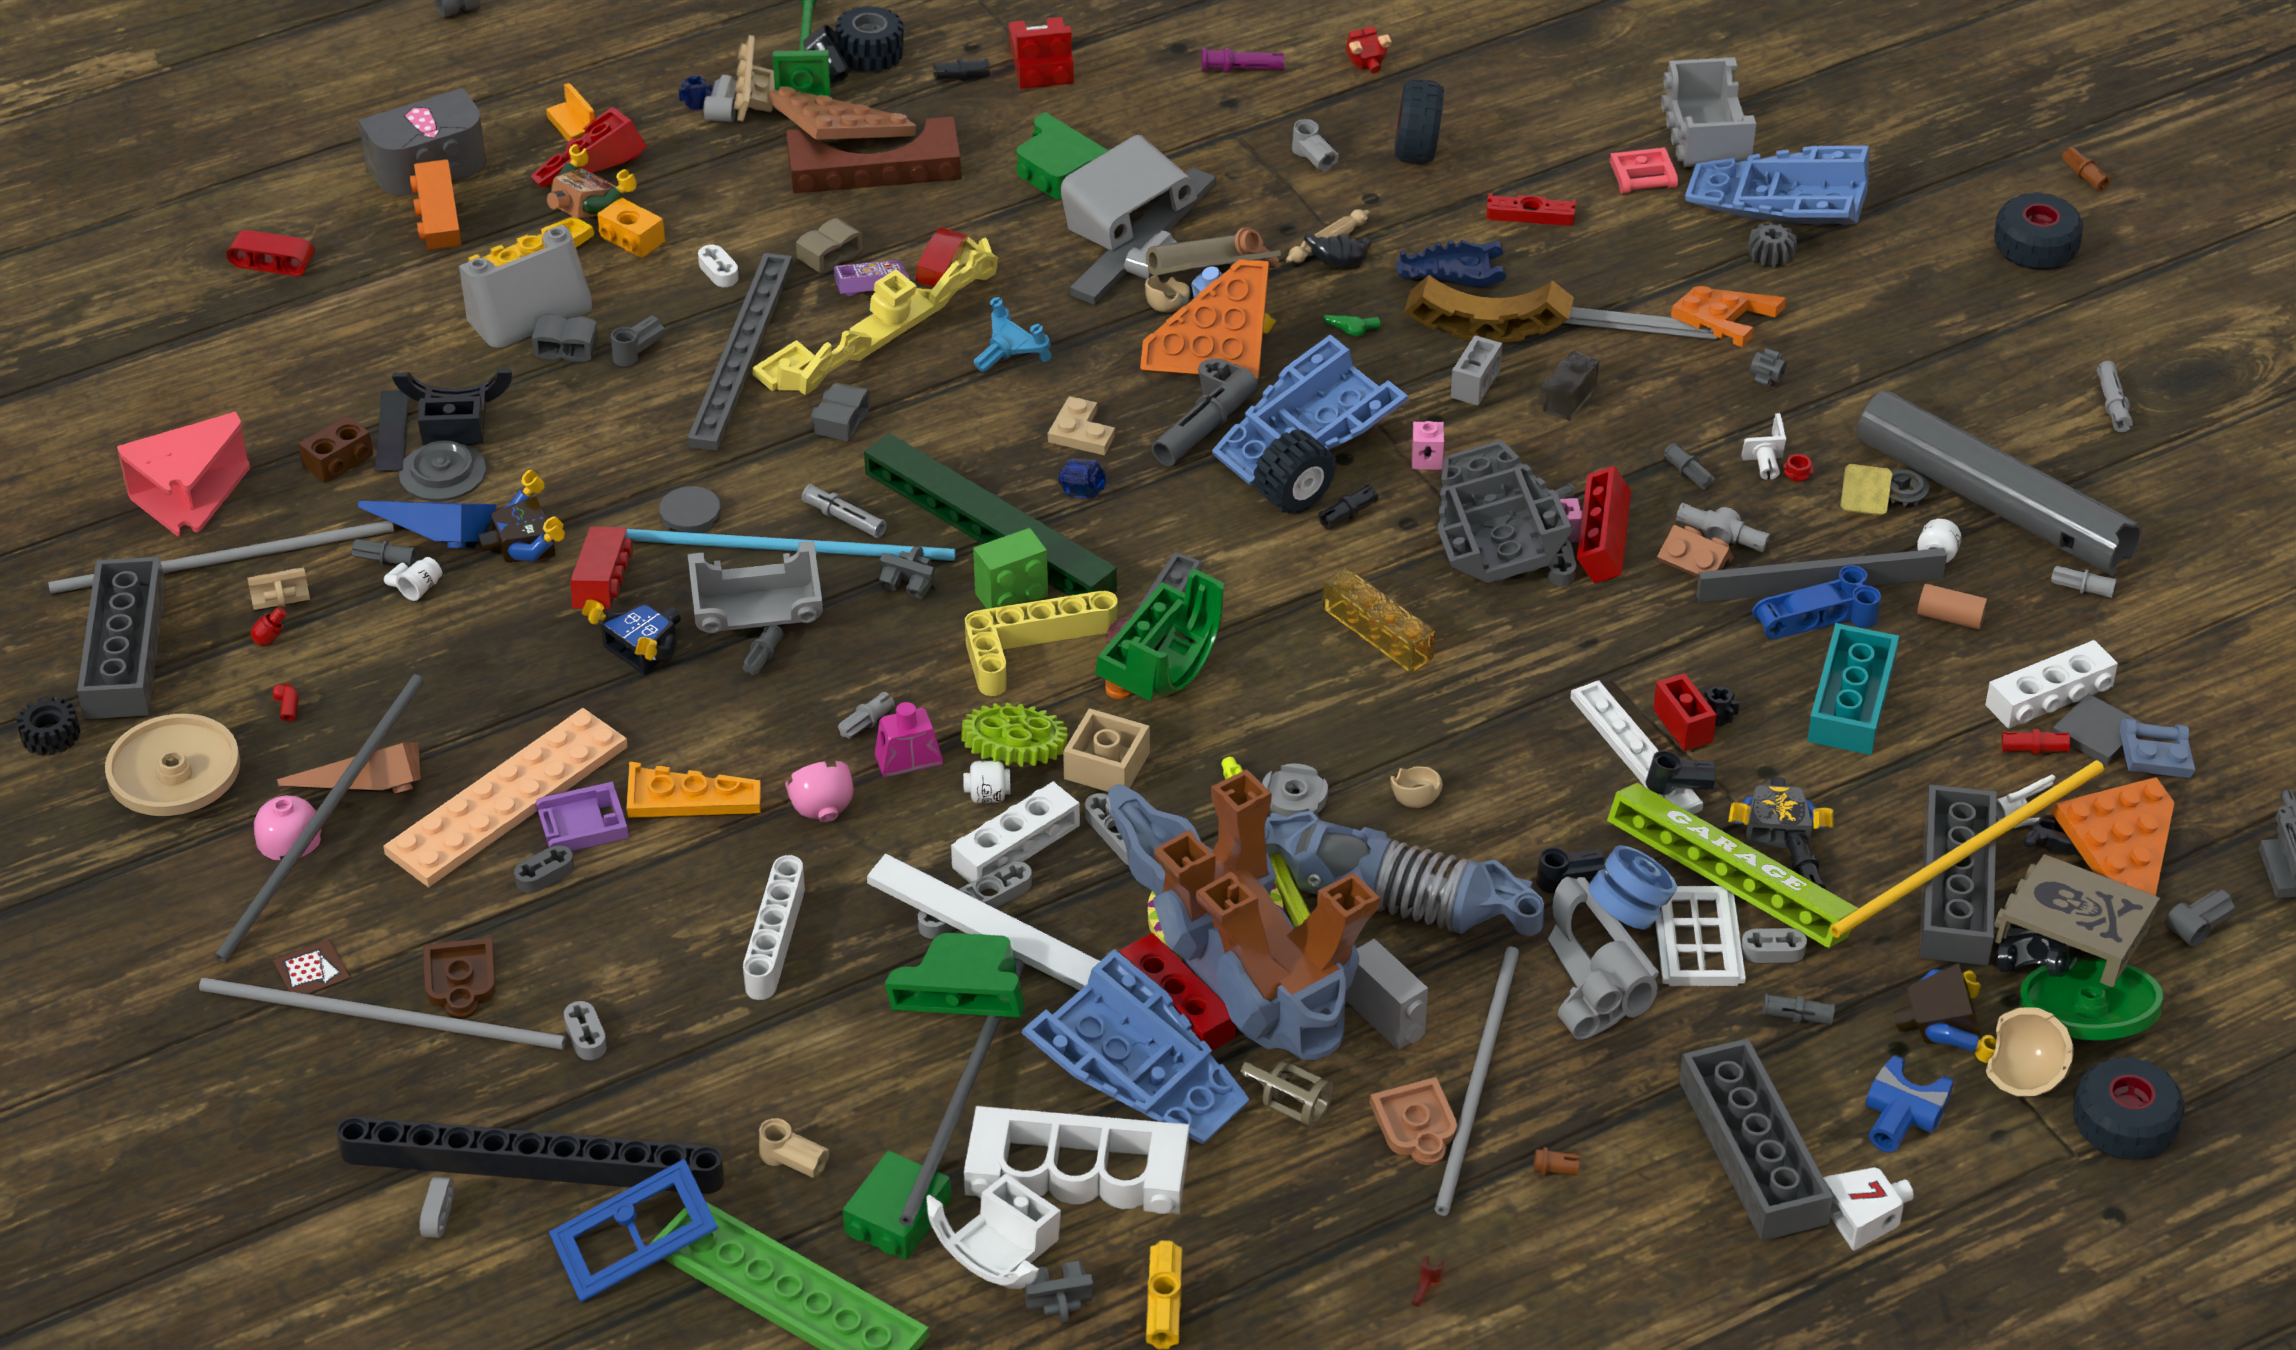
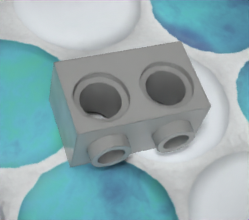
M1474 335L1452 370L1451 398L1479 406L1500 372L1502 343Z

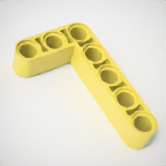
M1097 591L977 610L969 613L965 618L966 647L980 692L987 696H997L1005 692L1007 680L1004 649L1104 634L1115 630L1118 626L1116 595L1108 591Z

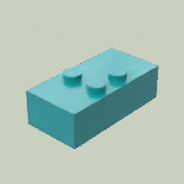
M1835 623L1810 717L1807 742L1872 755L1896 661L1898 635Z

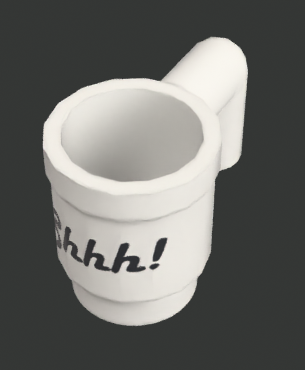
M425 557L415 562L409 568L406 564L400 563L385 575L384 583L388 586L397 587L407 599L417 601L437 583V580L442 576V570L434 559Z

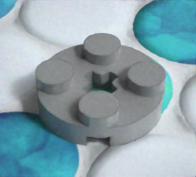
M1286 764L1281 766V771L1275 772L1273 775L1272 771H1270L1263 779L1262 784L1272 793L1268 815H1271L1273 812L1284 816H1291L1299 812L1312 811L1318 816V812L1327 803V781L1325 778L1322 780L1318 776V771L1313 767L1304 764ZM1293 789L1299 790V794H1291Z

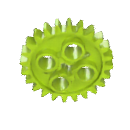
M993 703V708L983 705L981 711L973 709L972 714H966V718L962 722L961 741L965 742L966 748H972L971 753H981L982 759L992 757L993 762L1003 760L1007 766L1015 762L1020 767H1023L1024 762L1036 766V761L1046 764L1048 763V758L1056 760L1057 754L1063 755L1068 734L1067 728L1063 727L1064 722L1056 721V715L1047 716L1046 710L1037 712L1035 711V706L1025 709L1023 704L1014 707L1010 703H1006L1005 707H1001Z

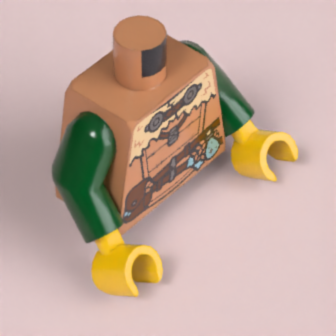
M575 144L569 149L571 162L564 165L551 184V193L547 196V203L551 209H560L575 218L596 217L603 209L622 198L623 192L635 190L637 183L634 174L629 175L626 169L617 174L618 186L603 180L583 168L577 169V167L588 163V154L586 148L579 153L578 145Z

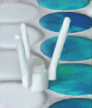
M2050 775L2017 792L1996 799L1997 819L2000 821L2027 804L2026 798L2052 787L2055 776ZM2028 818L2014 827V829L2033 825L2040 818Z

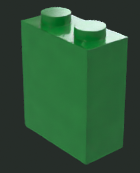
M888 1150L843 1208L844 1233L857 1241H864L878 1247L888 1255H896L907 1260L932 1227L928 1216L927 1196L930 1195L943 1204V1211L950 1203V1177L937 1171L935 1172L913 1225L910 1227L904 1226L900 1223L899 1218L923 1165Z

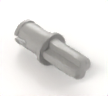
M2056 566L2052 573L2051 582L2079 589L2080 594L2088 592L2112 598L2116 579L2089 573L2087 569L2085 572Z
M881 692L866 705L860 704L856 707V712L839 723L840 735L843 738L851 739L865 728L874 727L879 718L895 708L893 698L890 697L884 702V699L889 694Z

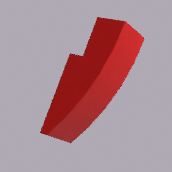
M940 227L931 237L918 262L915 282L934 287L951 264L955 261L958 262L968 235Z

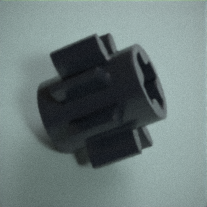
M1715 686L1710 690L1706 689L1704 693V699L1716 713L1715 726L1732 723L1733 715H1738L1740 702L1734 700L1735 692H1731L1723 686Z

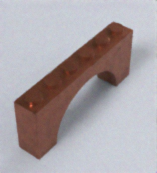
M953 116L926 119L923 132L914 141L901 148L875 154L844 152L828 146L820 139L813 138L803 129L786 130L793 193L961 179L960 152Z

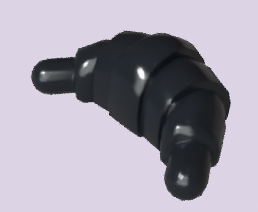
M1307 233L1304 236L1305 242L1312 248V253L1322 260L1325 265L1334 266L1338 269L1360 267L1371 246V240L1367 237L1357 240L1351 239L1348 235L1318 238L1313 233Z
M2043 814L2030 827L2028 834L2023 838V844L2028 848L2036 845L2047 849L2049 853L2054 855H2062L2064 853L2073 855L2075 853V855L2082 857L2054 815Z

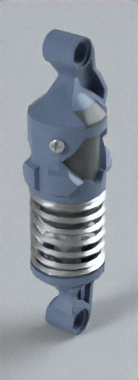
M1312 811L1299 812L1291 816L1272 812L1270 817H1267L1264 829L1268 855L1278 853L1282 856L1289 866L1300 891L1318 895V890L1355 873L1380 897V907L1377 910L1379 912L1388 907L1389 913L1393 915L1401 907V916L1406 918L1413 909V919L1415 922L1419 921L1425 912V922L1427 925L1433 923L1437 916L1439 928L1447 924L1449 931L1464 934L1475 925L1499 914L1506 915L1514 925L1515 930L1522 935H1535L1543 928L1544 902L1532 889V882L1514 877L1506 867L1495 859L1477 862L1463 858L1457 862L1454 855H1450L1445 859L1443 853L1438 852L1433 856L1430 849H1425L1421 852L1419 847L1415 845L1409 849L1405 842L1399 844L1398 840L1388 838L1387 833L1369 827H1364L1360 831L1320 820ZM1426 856H1428V864H1427V865H1426V863L1424 862V858H1425ZM1440 859V868L1437 874L1434 875V865ZM1450 862H1452V872L1449 878H1446V869ZM1529 912V913H1533V914H1532V915H1525V914H1523V913Z

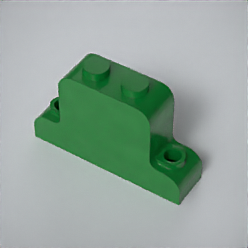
M1044 112L1034 119V132L1031 134V139L1017 148L1016 172L1021 179L1037 187L1042 192L1053 198L1062 199L1061 185L1064 179L1069 174L1108 152V150Z
M940 934L933 939L919 966L897 968L889 974L884 983L891 1009L897 1011L1020 1018L1025 1009L1020 982L1015 974L1017 967L1011 943L1008 937L1002 935Z

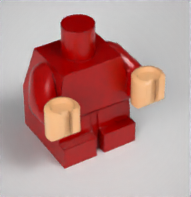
M1374 26L1363 28L1362 31L1360 29L1350 31L1348 33L1346 52L1351 62L1360 70L1370 69L1371 73H1378L1381 70V61L1385 58L1387 49L1392 43L1389 35L1378 37Z

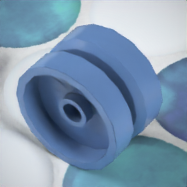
M1616 846L1606 859V869L1599 870L1590 882L1588 888L1590 894L1600 907L1622 923L1637 929L1645 930L1651 928L1660 915L1661 909L1659 906L1668 904L1677 890V884L1663 866L1645 853L1628 846Z

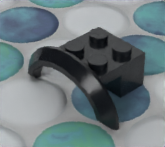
M497 369L495 375L487 382L459 389L426 385L414 378L410 372L394 373L392 378L394 384L402 393L419 402L418 424L422 445L437 441L476 444L483 443L486 403L501 396L508 389L512 381V370Z

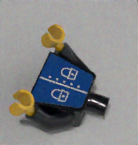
M591 599L586 601L582 614L589 616L588 620L592 624H601L604 648L643 675L649 673L660 661L668 662L671 660L677 645L675 625L681 621V617L674 607L669 606L659 613L648 604L641 603L629 610L612 612L604 610V606L598 601Z

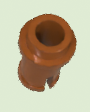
M1543 1147L1542 1150L1536 1149L1534 1171H1540V1175L1550 1172L1577 1176L1580 1155L1579 1153L1548 1151V1147Z

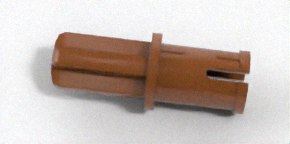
M2069 147L2063 152L2062 158L2077 172L2078 178L2085 179L2098 192L2108 187L2111 178L2096 166L2094 160L2085 158L2074 147Z

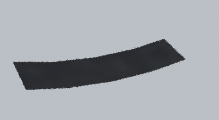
M400 390L381 391L379 436L374 471L402 470L408 396Z

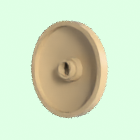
M170 714L149 719L125 732L113 744L107 755L105 774L112 795L125 807L146 815L174 816L203 808L221 797L232 786L238 775L240 755L234 736L221 723L195 714Z

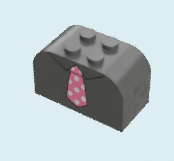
M464 88L358 120L365 166L380 188L390 194H414L412 193L410 176L415 175L414 164L448 159L452 182L476 174L486 163L480 112Z

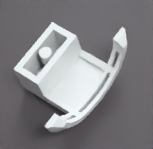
M1004 1174L982 1192L980 1214L956 1234L945 1217L943 1204L932 1196H927L929 1220L943 1246L971 1272L989 1282L1010 1289H1022L1026 1284L1034 1282L1039 1269L1032 1265L1031 1262L1055 1244L1059 1238L1061 1210L1007 1174Z

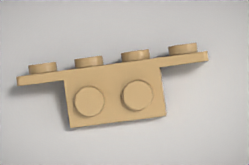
M749 35L746 44H741L738 55L740 62L737 76L739 77L735 89L737 95L734 109L738 110L737 120L739 121L744 120L747 107L771 112L773 107L767 101L768 90H775L774 71L752 65L755 36Z

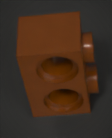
M348 415L298 443L303 467L324 483L373 456L370 432Z

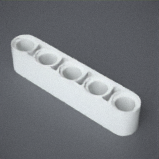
M785 855L775 860L771 869L743 963L745 991L752 999L764 1000L770 998L775 993L805 892L803 863L796 856Z

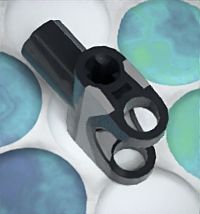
M2013 924L2009 930L2008 937L2006 939L2003 938L1999 944L1998 966L2001 972L2012 973L2028 964L2047 965L2049 976L2063 977L2074 966L2081 950Z

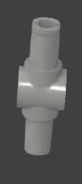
M1682 502L1675 520L1676 522L1700 529L1704 537L1709 540L1715 537L1723 540L1728 545L1729 543L1733 545L1738 543L1762 553L1767 546L1770 536L1769 533L1744 525L1745 523L1741 521L1739 514L1727 507H1721L1716 512L1712 510L1707 512Z

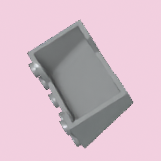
M1135 135L1069 174L1064 179L1061 185V196L1068 229L1113 251L1134 238L1129 213L1169 190L1172 209L1177 212L1197 199L1194 181L1142 135ZM1178 194L1183 196L1184 198L1179 200ZM1123 224V233L1115 239L1114 232L1116 227Z

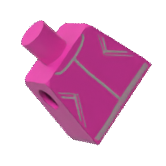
M903 702L896 707V714L883 716L880 719L875 758L883 778L943 765L937 739L925 709H916L914 704Z

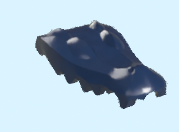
M1450 240L1445 247L1440 242H1437L1433 248L1426 246L1423 253L1417 252L1414 255H1407L1405 250H1403L1396 262L1398 275L1404 279H1421L1430 275L1434 279L1475 287L1494 285L1506 279L1504 267L1496 266L1492 268L1491 260L1503 254V245L1499 241H1493L1488 244H1474L1461 240L1456 244L1453 240Z

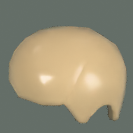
M1154 275L1147 279L1145 283L1147 301L1155 311L1175 312L1186 306L1190 301V287L1184 282L1176 281L1174 277H1170L1167 282L1163 283L1157 275Z
M1416 766L1407 770L1400 768L1396 779L1394 776L1390 777L1392 790L1397 801L1408 808L1420 809L1432 804L1441 793L1443 787L1439 774L1429 767Z

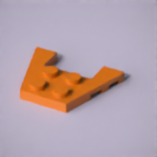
M1697 286L1672 306L1671 317L1698 329H1701L1702 325L1714 330V336L1722 339L1724 335L1733 338V344L1743 347L1752 339L1754 327L1735 323L1734 321L1745 311L1776 317L1785 309L1786 298Z

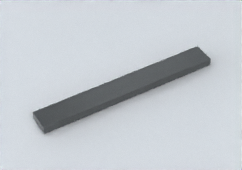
M1192 167L1186 174L1194 181L1197 199L1176 212L1172 209L1169 191L1165 193L1132 226L1134 238L1113 251L1110 249L1106 251L1070 287V295L1095 305L1127 273L1124 265L1129 251L1134 247L1141 249L1155 234H1159L1162 230L1169 232L1216 185V176ZM1178 194L1179 200L1184 198L1183 196Z
M1944 548L1704 571L1699 572L1696 596L1698 602L1779 595L1838 580L1839 571L1848 565L1859 566L1866 571L1867 586L1943 579L1947 554Z

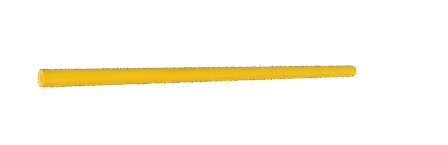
M2098 760L2092 762L1830 926L1832 935L1839 938L2104 771L2103 764Z

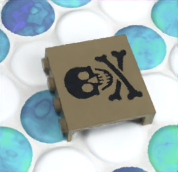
M2044 854L2037 865L2033 863L2030 865L2025 879L2021 878L2015 894H2010L2005 909H2000L1994 923V927L1999 929L1995 942L2000 944L2003 938L2006 939L2013 924L2106 959L2107 962L2100 983L2114 987L2150 929L2160 898Z

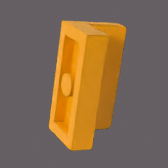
M570 83L564 85L566 102L546 109L547 118L568 142L572 138L580 139L586 133L584 127L595 119L593 108Z

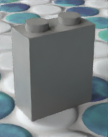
M1373 939L1357 948L1359 964L1352 984L1346 992L1345 1001L1397 1050H1400L1410 1043H1416L1425 1035L1428 987L1377 940Z

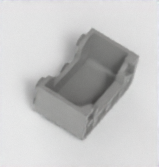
M1735 57L1669 61L1668 72H1664L1663 75L1666 95L1661 97V108L1663 112H1667L1666 125L1667 128H1671L1672 145H1676L1677 162H1681L1683 167H1695L1696 163L1734 158L1735 162L1746 161L1749 155H1753L1756 121L1754 115L1744 116L1738 99L1739 84L1734 82V73L1737 70Z

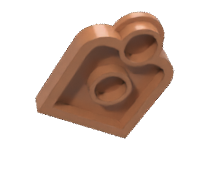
M1437 1077L1370 1094L1369 1103L1386 1142L1393 1152L1399 1155H1411L1415 1161L1423 1165H1435L1442 1161L1445 1156L1446 1145L1451 1143L1455 1137L1457 1122Z

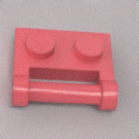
M1666 148L1611 153L1610 164L1619 183L1621 194L1630 193L1631 190L1663 186H1666L1667 189L1677 188V174Z

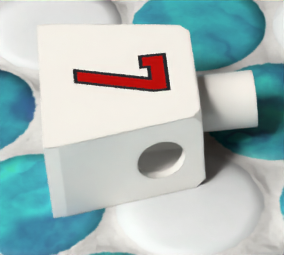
M1875 1167L1824 1177L1833 1195L1830 1217L1853 1251L1897 1228L1901 1221L1903 1203L1913 1200L1914 1197L1912 1187L1907 1180L1904 1179L1890 1184L1882 1171Z

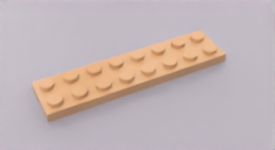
M582 708L384 845L385 855L429 888L537 812V799L567 791L628 748L627 738Z

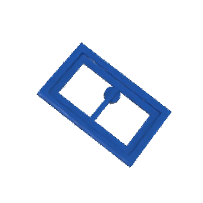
M683 1159L549 1231V1234L576 1294L582 1303L719 1228L686 1160ZM675 1184L692 1222L645 1247L633 1222L637 1216L634 1206ZM614 1217L620 1225H627L638 1251L591 1276L574 1238Z

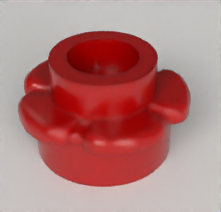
M1802 454L1789 456L1787 462L1783 465L1784 474L1795 482L1804 481L1809 478V475L1813 474L1810 458Z

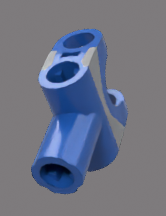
M1897 1055L1893 1056L1880 1070L1867 1095L1866 1106L1881 1112L1869 1133V1140L1877 1149L1890 1153L1897 1151L1911 1126L1933 1134L1944 1116L1954 1079L1944 1075L1941 1080L1938 1079L1930 1085L1920 1086L1913 1084L1903 1076L1906 1060Z

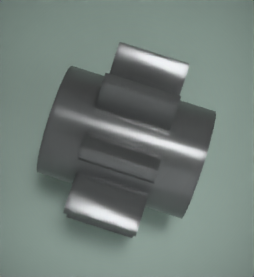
M1766 348L1764 354L1756 353L1750 367V373L1756 375L1754 381L1771 387L1772 381L1779 383L1782 380L1787 362L1781 360L1782 354L1780 352Z

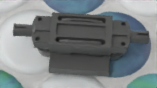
M2290 789L2289 792L2285 790L2280 795L2284 806L2278 808L2276 814L2278 838L2261 840L2259 852L2276 898L2296 897L2295 792Z

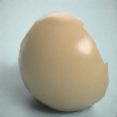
M2017 1008L1999 1017L1996 1028V1048L1992 1058H1989L1986 1070L1988 1077L2001 1090L2015 1096H2041L2055 1090L2068 1076L2073 1061L2074 1046L2067 1028L2054 1014L2039 1008Z

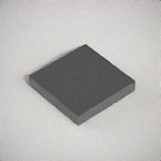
M2088 693L2053 727L2052 732H2069L2070 746L2107 766L2124 750L2120 737L2121 721L2124 718L2134 719L2136 723H2144Z

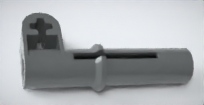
M1218 358L1203 361L1198 368L1203 396L1197 399L1196 406L1153 442L1151 449L1155 458L1165 466H1173L1215 428L1223 427L1227 422V418L1259 389L1256 377L1249 370Z

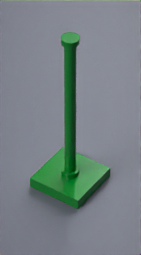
M801 0L803 12L799 51H773L775 90H779L780 87H791L796 91L831 97L829 51L806 50L803 45L804 39L812 33L813 10L817 0Z

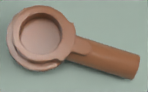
M1245 227L1239 229L1236 233L1235 247L1240 255L1270 252L1263 246V239L1256 230ZM1272 257L1262 259V261H1269V266L1275 267L1279 262V258Z

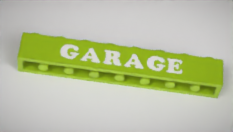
M1639 783L1616 792L1607 819L1608 822L1828 948L1849 937L1851 930L1839 938L1834 937L1830 931V926L1859 908Z

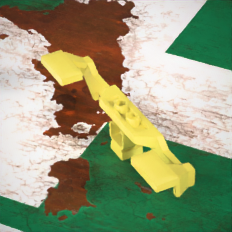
M967 237L958 262L955 261L951 264L933 289L916 288L913 282L895 269L874 284L875 293L872 295L870 302V311L873 314L851 327L850 331L842 332L841 342L836 349L831 351L832 345L827 342L814 355L796 340L754 366L752 375L771 391L776 389L780 391L799 390L804 395H807L815 390L825 376L848 360H862L942 309L958 290L976 279L987 280L995 275L998 257L992 253L986 238L981 239L978 245Z

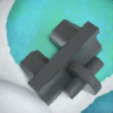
M914 546L910 553L901 551L899 557L883 553L879 560L883 568L879 579L883 589L893 592L897 591L901 580L909 582L906 587L907 594L922 600L929 589L936 590L940 582L938 579H935V569L930 566L931 559L923 557L924 551L922 547Z
M1080 1261L1068 1262L1062 1265L1063 1279L1051 1281L1047 1268L1037 1267L1039 1269L1037 1278L1032 1284H1026L1025 1286L1027 1311L1043 1309L1045 1316L1058 1314L1060 1324L1069 1322L1068 1312L1081 1310L1080 1302L1092 1301L1091 1274L1086 1275Z

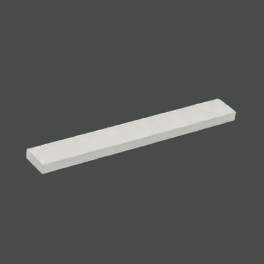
M887 854L880 859L867 875V883L967 934L1002 935L1008 937L1014 958L1020 959L1024 963L1078 990H1081L1088 984L1092 968L1100 962Z

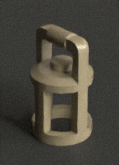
M1282 1061L1269 1072L1261 1070L1251 1063L1244 1062L1240 1070L1248 1079L1263 1084V1103L1266 1107L1309 1127H1315L1321 1121L1330 1105L1334 1089L1333 1083L1290 1062ZM1292 1075L1300 1076L1315 1083L1310 1092L1291 1084ZM1286 1095L1303 1103L1302 1113L1280 1104V1101Z

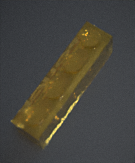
M1344 567L1323 581L1322 609L1410 673L1434 658L1435 630L1351 569Z

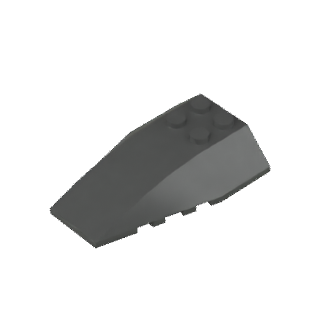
M1502 440L1443 457L1441 478L1443 486L1440 491L1441 506H1439L1440 522H1438V532L1451 567L1486 583L1502 581L1510 576L1524 572H1533L1538 568L1548 566L1572 533V527L1558 494L1553 489L1549 490L1546 482L1541 477L1537 478L1527 464L1523 465L1520 457Z

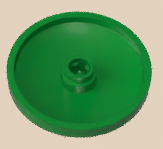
M2078 958L2074 966L2063 977L2049 976L2047 965L2031 972L2022 982L2020 1005L2021 1008H2039L2054 1014L2067 1028L2070 1038L2111 1040L2138 1034L2155 1024L2162 1014L2163 992L2159 983L2151 975L2129 964L2124 969L2115 986H2107L2100 983L2107 962L2106 959Z

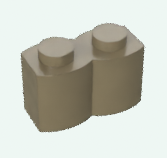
M839 218L831 219L818 230L809 231L797 240V259L819 273L829 272L834 269V266H838L841 261L850 260L863 250L862 232Z

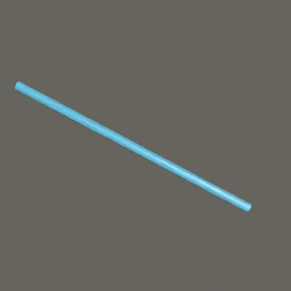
M627 529L628 539H632L633 542L798 552V542L814 541L816 553L881 557L883 553L899 557L901 551L910 553L914 547ZM922 547L924 558L955 561L956 549Z

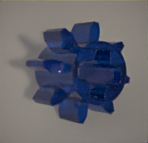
M689 76L684 82H681V88L678 89L679 100L685 101L686 107L692 110L703 109L706 96H711L713 86L712 84H706V79L702 76Z

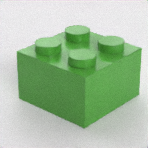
M1030 528L973 548L975 594L986 609L1034 602L1048 597L1047 549Z

